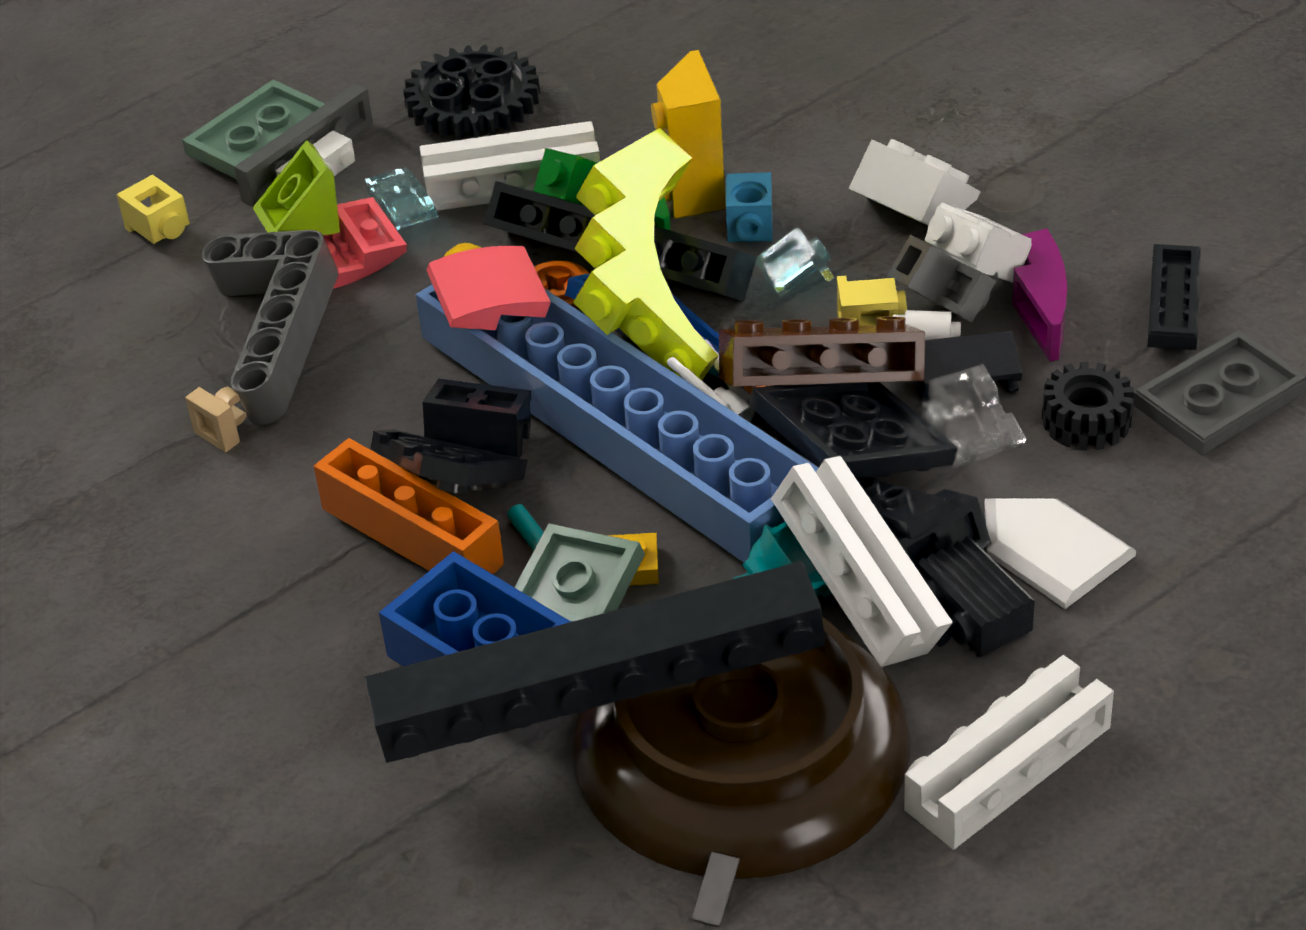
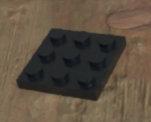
M880 382L774 385L754 387L752 390L749 406L764 418L770 427L776 429L784 436L796 451L805 455L818 468L825 459L837 456L842 457L855 478L872 475L889 476L891 473L911 470L928 471L934 467L954 464L958 447Z

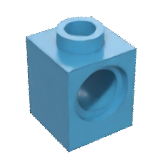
M771 172L730 173L726 175L728 242L773 241Z

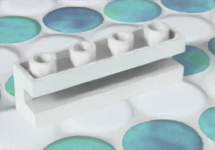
M592 121L419 146L430 212L487 204L490 202L495 181L533 191L545 148L577 155L597 163L600 162L597 141H595Z
M837 456L825 459L816 472L810 463L793 466L771 500L875 660L881 667L928 654L953 622L842 457Z
M1065 655L1059 657L1046 668L1035 670L1024 685L1008 697L1003 696L995 700L984 715L968 727L962 726L958 728L948 741L928 757L922 756L913 762L907 773H905L904 810L953 850L1106 732L1111 725L1114 691L1098 679L1094 680L1084 689L1078 685L1080 666Z

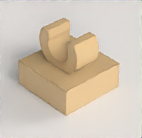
M229 386L224 387L214 396L198 387L185 397L195 434L224 452L229 451L240 443L236 426L240 425L247 416L246 412L234 406L241 399Z

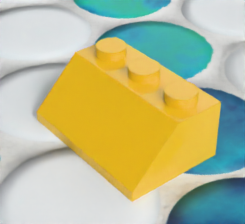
M699 50L690 51L657 83L658 102L651 104L655 129L661 128L692 157L675 188L665 196L674 219L726 209L721 101Z

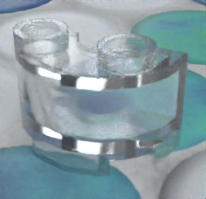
M984 364L929 380L930 401L922 404L923 418L958 447L957 453L954 454V464L950 465L951 468L1023 447L1027 438L1012 412L1006 414L1003 411L999 401L998 388Z

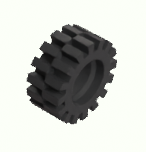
M1080 362L1079 369H1075L1072 363L1064 365L1063 373L1056 369L1051 373V379L1047 378L1044 385L1042 408L1044 429H1050L1049 436L1054 440L1062 436V445L1069 448L1073 442H1077L1078 450L1087 451V444H1094L1095 450L1104 449L1105 441L1111 446L1118 444L1119 436L1125 438L1128 435L1132 422L1134 388L1130 387L1131 381L1128 377L1120 378V371L1114 367L1109 372H1105L1106 364L1098 362L1096 369L1089 368V362ZM1079 404H1092V405H1096V406H1099V407L1087 408V407H1081V406H1078V405H1079Z

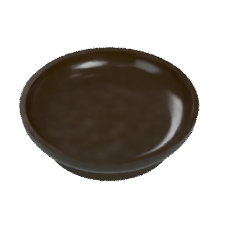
M822 617L826 646L578 713L573 743V763L577 783L586 803L601 824L620 842L656 863L675 870L705 876L711 852L740 859L735 874L737 879L769 877L793 872L831 858L853 845L883 818L894 803L902 788L910 758L909 728L899 693L890 676L866 649Z

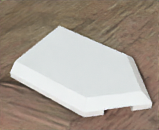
M985 499L986 527L992 544L986 547L987 554L994 561L1064 609L1068 608L1136 556L1135 549L1059 499Z

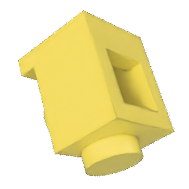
M153 174L117 194L125 229L130 233L135 230L153 244L162 239H175L183 233L185 226L190 224L183 195ZM150 197L152 203L149 207L141 203V201Z
M837 276L838 318L859 319L860 326L876 325L877 317L905 315L907 310L905 290H896L894 278L847 281L846 276Z

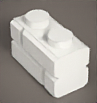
M943 202L937 207L934 216L930 220L925 237V242L935 246L959 262L982 273L1013 282L1014 268L1024 266L1032 246V239L979 214L962 210Z

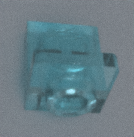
M798 227L760 254L756 260L757 266L780 297L816 270L820 272L827 283L835 278L826 265L832 259L831 255L817 237L808 241Z

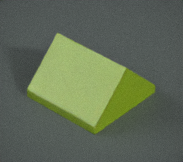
M306 140L253 206V210L267 232L316 230L322 236L340 233L334 173L315 146Z

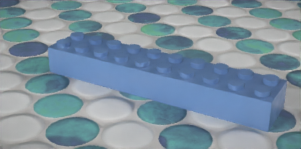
M433 285L415 294L423 339L489 385L531 390L530 413L742 562L748 560L749 553L755 542L761 537L765 524L773 528L785 522L771 498L791 468L796 465L810 463L815 472L818 470L817 466L614 333L606 335L589 317L546 289L545 291L551 302L546 318L501 315L496 330L451 328Z

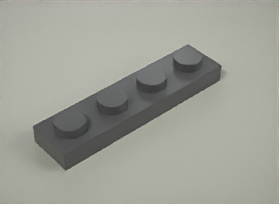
M356 83L237 164L234 168L241 201L253 207L277 178L276 169L291 160L306 140L314 144L331 131L352 139L372 125L373 119L368 89Z

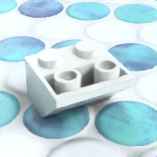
M890 139L888 146L871 140L849 186L850 190L925 225H929L937 207L942 202L965 210L977 200L981 192L966 184L970 177L969 175L952 168L950 164L928 154L927 156L916 152L915 149L894 139Z

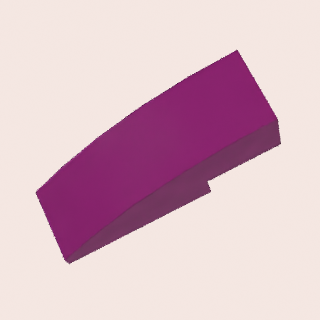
M1048 228L1022 234L1032 239V246L1024 266L1014 268L1012 305L1048 360L1052 362L1059 360L1064 341L1067 279L1065 265L1059 248Z

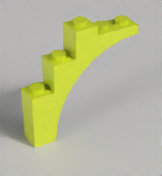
M658 128L593 165L576 196L595 216L589 222L575 250L595 269L589 274L573 303L606 335L619 328L650 358L679 377L680 375L667 364V360L671 357L676 358L699 379L703 380L719 355L693 328L674 300L660 269L654 243V215L658 201L675 188L692 157L661 128Z

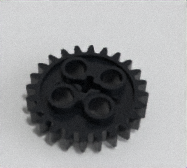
M467 45L462 53H458L455 49L451 48L449 49V56L446 57L437 53L434 54L435 62L421 61V70H411V78L405 79L406 89H403L408 117H414L416 126L425 124L426 133L439 129L441 138L454 132L457 140H460L465 133H471L473 138H478L480 132L484 131L491 136L496 135L495 128L498 127L510 131L511 121L523 123L525 122L524 114L534 113L533 105L539 104L540 94L539 76L536 75V67L529 66L527 57L518 59L516 51L504 55L503 47H499L493 52H488L487 45H483L479 51H473L471 46Z

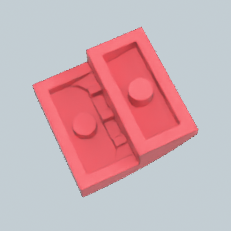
M374 197L337 204L340 233L323 236L339 271L333 289L353 283L381 270L407 251V244Z
M492 246L466 250L432 261L428 264L426 270L451 328L496 330L501 315L546 318L551 303L524 246Z

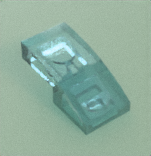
M406 167L365 179L369 196L374 197L381 205V209L396 230L438 217L436 208L426 190L415 175Z

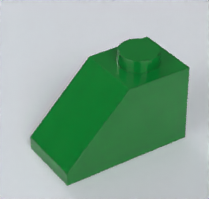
M545 148L533 192L584 206L576 196L593 165L597 164V162L577 155Z

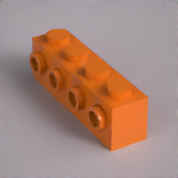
M348 438L314 465L321 505L324 511L424 569L430 571L453 551L491 574L496 573L504 566L498 520L446 491L437 489L435 485L358 442Z

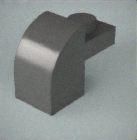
M912 235L909 236L887 274L888 277L894 278L895 281L970 322H973L977 313L986 306L990 291L996 280L959 262L935 246Z

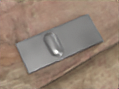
M711 852L692 916L693 920L716 926L721 925L740 861L739 858Z

